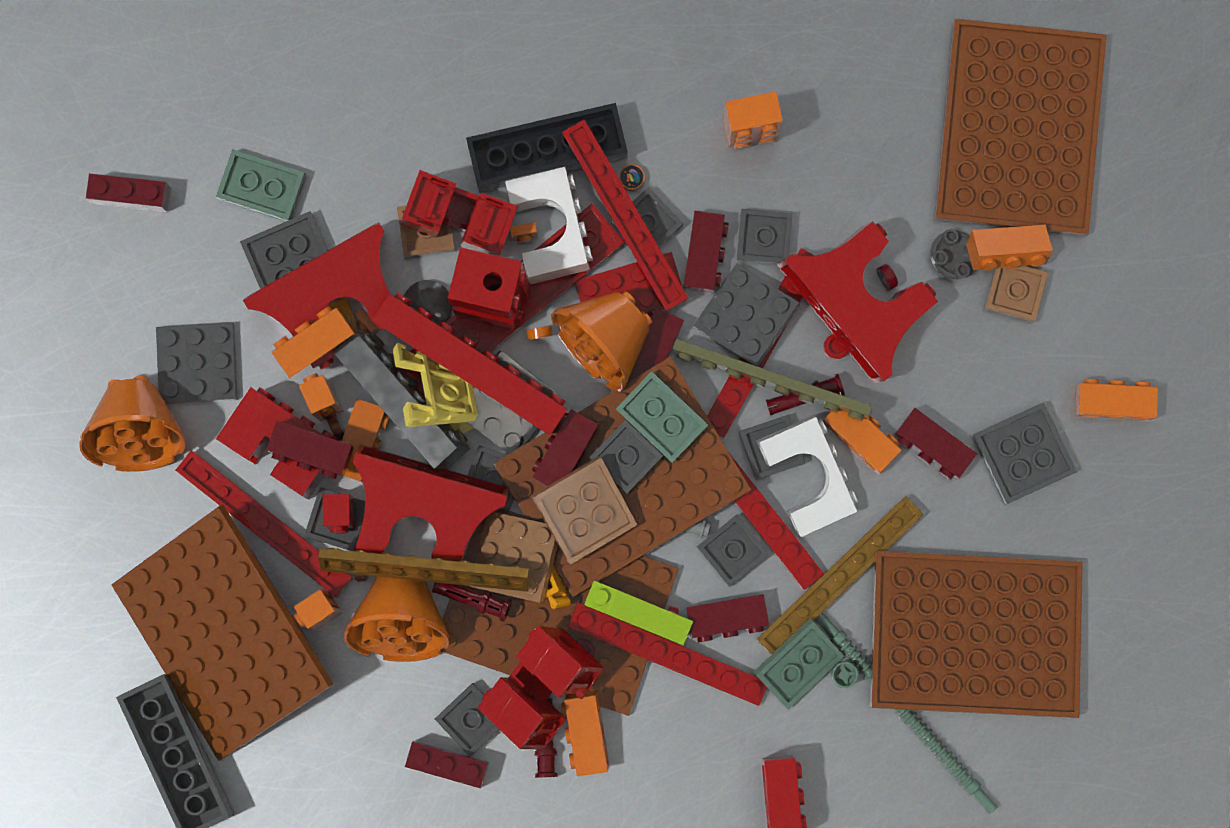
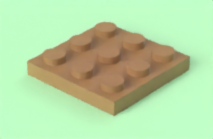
M599 456L531 496L570 565L637 525L607 467Z
M496 512L490 513L486 517L475 563H492L497 566L506 567L520 566L529 569V592L476 586L470 587L544 604L558 546L547 524Z

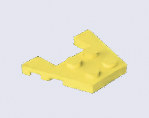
M396 343L393 348L395 366L421 372L426 405L411 402L405 404L403 413L406 427L472 422L476 419L478 410L471 384L442 365L428 361L425 354L417 352L415 355L406 351L405 345Z

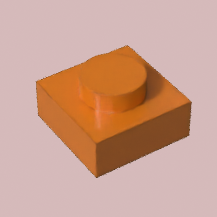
M535 222L510 227L512 240H518V243L533 241V237L538 236Z
M362 307L354 314L359 319L356 324L365 333L371 331L373 334H376L381 330L369 318L368 313Z

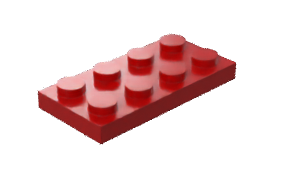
M672 252L663 254L681 284ZM637 262L581 278L575 283L580 302L615 292L623 294L626 291L634 298L636 302L634 305L640 312L648 313L649 311H655L656 307L659 309L664 308Z

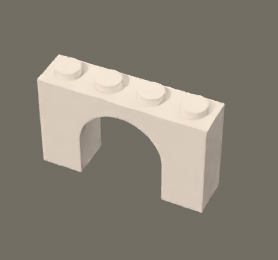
M562 167L505 181L510 203L518 206L516 212L540 206H551L560 210L567 219L565 233L557 243L546 248L522 253L529 283L534 284L590 270L588 262L593 261L590 246H585L583 237H587L584 221L579 222L577 214L582 213L579 199L573 198L572 190L576 189L573 174L568 175L566 168Z
M813 415L756 440L763 458L769 466L794 455L805 453L816 456L825 469V484L821 492L814 499L787 511L794 529L800 537L856 513L855 505L858 504L853 490L848 491L845 481L848 478L843 467H838L834 458L838 457L833 444H828L824 434L827 433V429L822 419L817 420Z

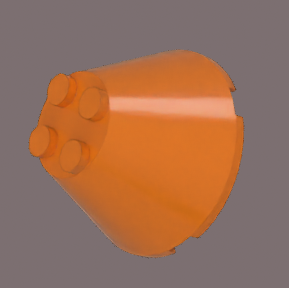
M626 291L623 294L615 292L558 308L551 314L552 324L555 325L557 323L561 330L558 336L573 357L596 380L600 377L608 382L607 388L613 391L617 389L618 392L626 387L649 333V325L652 323L649 315L644 311L640 312L634 305L636 303L634 298Z
M136 376L133 379L111 380L108 382L107 390L80 436L79 448L82 455L88 461L100 467L105 463L115 466L117 471H147L166 466L175 461L177 454H183L185 450V436L157 387L149 382L148 377Z
M376 577L344 631L345 643L351 649L365 656H369L370 652L383 655L382 660L412 662L426 660L440 655V650L443 648L447 649L449 646V634L426 581Z

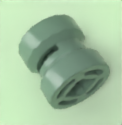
M840 662L831 669L830 678L835 686L849 688L856 683L858 671L853 664Z

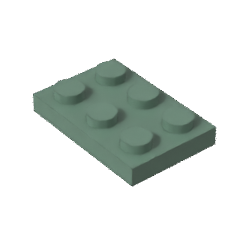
M232 149L216 198L288 221L291 219L306 174L305 172Z
M652 371L616 408L626 420L672 463L709 426Z
M808 619L753 673L783 706L789 710L844 655L811 619Z

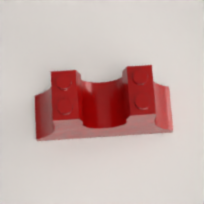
M872 221L862 226L830 252L815 256L792 254L780 261L777 266L837 337L839 342L847 349L848 353L871 381L878 383L885 381L892 375L893 356L905 332L918 318L933 307L938 300L935 298L936 292L927 283L924 285L923 282L913 284L896 292L889 301L877 300L867 292L863 283L864 269L870 260L880 255L889 242L886 238L887 232L878 223L875 225Z
M377 222L245 297L243 302L248 310L260 311L276 319L292 336L297 334L295 329L306 321L312 324L319 319L316 315L317 313L326 308L331 301L340 297H350L358 300L366 308L368 316L372 320L390 294L381 272L379 259L380 243L385 231L381 224ZM375 323L381 330L384 329L383 327ZM335 348L311 363L312 368L314 369L318 366L321 370L334 362L333 357L336 356L334 354Z
M360 444L355 452L352 463L359 471L363 481L365 513L355 550L375 554L383 553L392 537L394 524L404 517L417 516L427 520L436 533L437 540L431 554V559L441 558L446 561H462L466 545L476 527L490 513L505 507L509 488L448 469H434L430 464Z

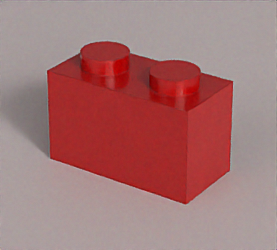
M323 494V526L330 529V532L334 534L348 533V529L355 528L354 497L350 494Z

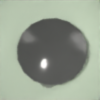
M948 229L938 235L932 243L930 250L931 262L935 269L944 277L953 280L964 279L975 271L972 268L966 246L969 235L964 232Z
M418 281L411 285L403 295L412 301L409 306L416 310L419 307L427 310L434 315L431 320L439 325L441 321L446 322L451 315L452 305L448 301L449 292L436 281Z

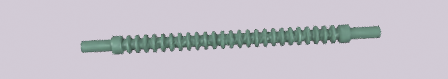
M822 612L815 620L832 638L831 642L836 647H840L839 651L845 652L844 657H850L849 662H854L855 667L860 669L859 673L865 674L864 679H869V684L871 685L872 663L866 662L867 657L861 656L862 651L857 652V646L851 645L852 640L848 641L843 630L839 631ZM901 709L894 710L895 713H900L899 718L905 719V724H910L909 729H914L915 735H920L919 740L926 742L924 746H930L929 751L936 753L934 757H939V762L945 763L944 768H949L951 770L950 774H955V780L959 779L961 781L960 786H965L964 790L968 795H973L989 814L997 809L993 801L980 788L981 784L977 779L973 780V775L966 773L967 768L963 769L961 767L962 763L956 762L957 757L953 758L951 756L952 752H947V746L943 747L941 745L942 740L937 741V735L931 734L932 729L928 730L926 728L927 724L921 723L922 718L918 719L916 712L912 713L911 710Z

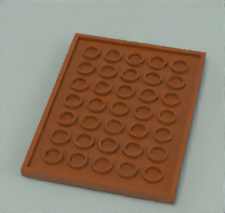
M963 19L954 20L935 220L999 227L1046 224L1048 232L1084 236L1089 234L1107 34Z
M671 356L627 382L626 387L620 392L616 389L578 412L599 424L600 427L576 469L590 462L591 459L589 457L626 420L616 408L651 371L709 426L674 463L663 455V458L628 494L616 484L637 523L635 527L571 565L567 562L559 546H557L553 565L572 597L590 588L594 581L600 582L751 491V488ZM558 425L551 435L556 436L560 429ZM547 433L541 434L493 463L525 518L542 523L546 522L531 496L546 488L547 485L532 478L535 474L532 468L539 457L543 459L547 452V449L544 447L551 436Z
M224 505L215 508L111 584L165 674L169 675L177 694L218 761L224 759L334 685Z
M501 508L493 511L526 519L524 515ZM486 517L472 533L463 561L475 563ZM641 556L599 583L665 609L678 568ZM460 585L482 594L483 592H490L466 585ZM591 587L575 597H572L569 592L567 596L570 599V605L557 609L551 608L549 599L546 597L544 604L490 592L491 596L505 601L507 599L512 600L509 613L504 622L500 621L499 617L488 613L480 614L475 607L449 599L442 619L449 634V646L447 649H441V652L508 675L519 664L520 661L516 658V655L528 641L529 633L538 626L563 628L574 640L587 639L591 641L595 647L594 658L605 670L589 691H598L601 707L629 716L647 660L567 627L576 604H585Z
M876 551L870 708L1079 718L1083 562Z

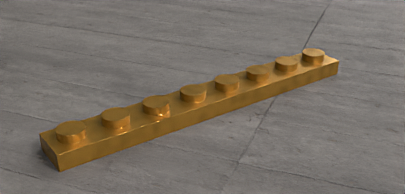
M905 496L757 638L759 643L772 655L808 619L814 621L875 562L876 551H886L924 514Z
M320 548L318 555L320 569L326 572L529 592L530 586L529 569L520 566L506 567L497 566L492 563L476 564L468 561H446L441 558H418L413 555L396 556L389 553H367L362 550L345 551L338 548Z

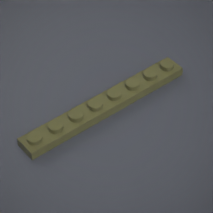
M678 339L675 340L673 351L680 360L691 363L693 359L702 362L701 366L706 369L715 371L716 368L726 370L725 374L732 378L740 379L741 376L749 378L751 384L759 387H764L765 384L775 387L774 391L782 395L789 396V393L799 395V400L805 403L813 404L814 401L824 404V409L838 413V410L848 412V417L858 421H863V418H870L873 407L871 405Z

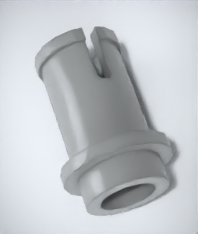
M704 518V521H699L684 530V532L700 535L699 538L701 539L703 537L708 538L711 522H707V519Z

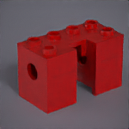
M419 170L399 225L436 238L443 223L465 232L459 247L500 256L518 206L484 193H480V195L473 194L455 187L457 183Z
M460 247L448 294V301L453 306L454 315L468 320L515 330L516 324H521L523 320L524 309H520L522 300H527L530 291L528 275H526L527 270H524L522 261Z
M250 387L216 438V440L253 464L257 463L268 447L276 421L340 441L325 429L322 433L313 428L315 423L302 415L300 419L292 414L294 409L281 401L279 405L274 403L276 398L261 387L257 391ZM288 459L287 463L278 461L270 475L309 500L324 477L321 475L322 470L312 467L311 471L296 466L297 461Z
M538 626L529 633L528 641L516 655V658L520 661L508 678L500 677L492 689H489L483 695L482 702L478 706V709L519 749H545L567 720L547 701L552 692L558 698H561L564 694H575L580 699H583L605 670L563 628Z

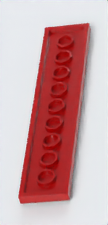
M591 203L582 213L578 214L579 222L584 221L587 237H583L584 245L590 246L593 261L588 262L590 270L534 284L529 283L530 291L527 300H522L520 308L524 309L523 320L521 324H516L515 330L456 317L455 315L445 323L456 329L454 335L460 339L463 336H467L478 344L476 349L483 354L486 350L492 352L571 288L579 279L587 275L625 244L624 240L594 204ZM566 225L535 250L557 243L565 233ZM413 348L409 352L416 355L418 350ZM401 368L404 373L409 372L417 380L416 386L423 392L421 373Z

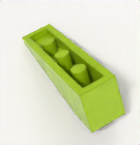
M597 581L593 582L584 604L594 610L683 646L694 622Z

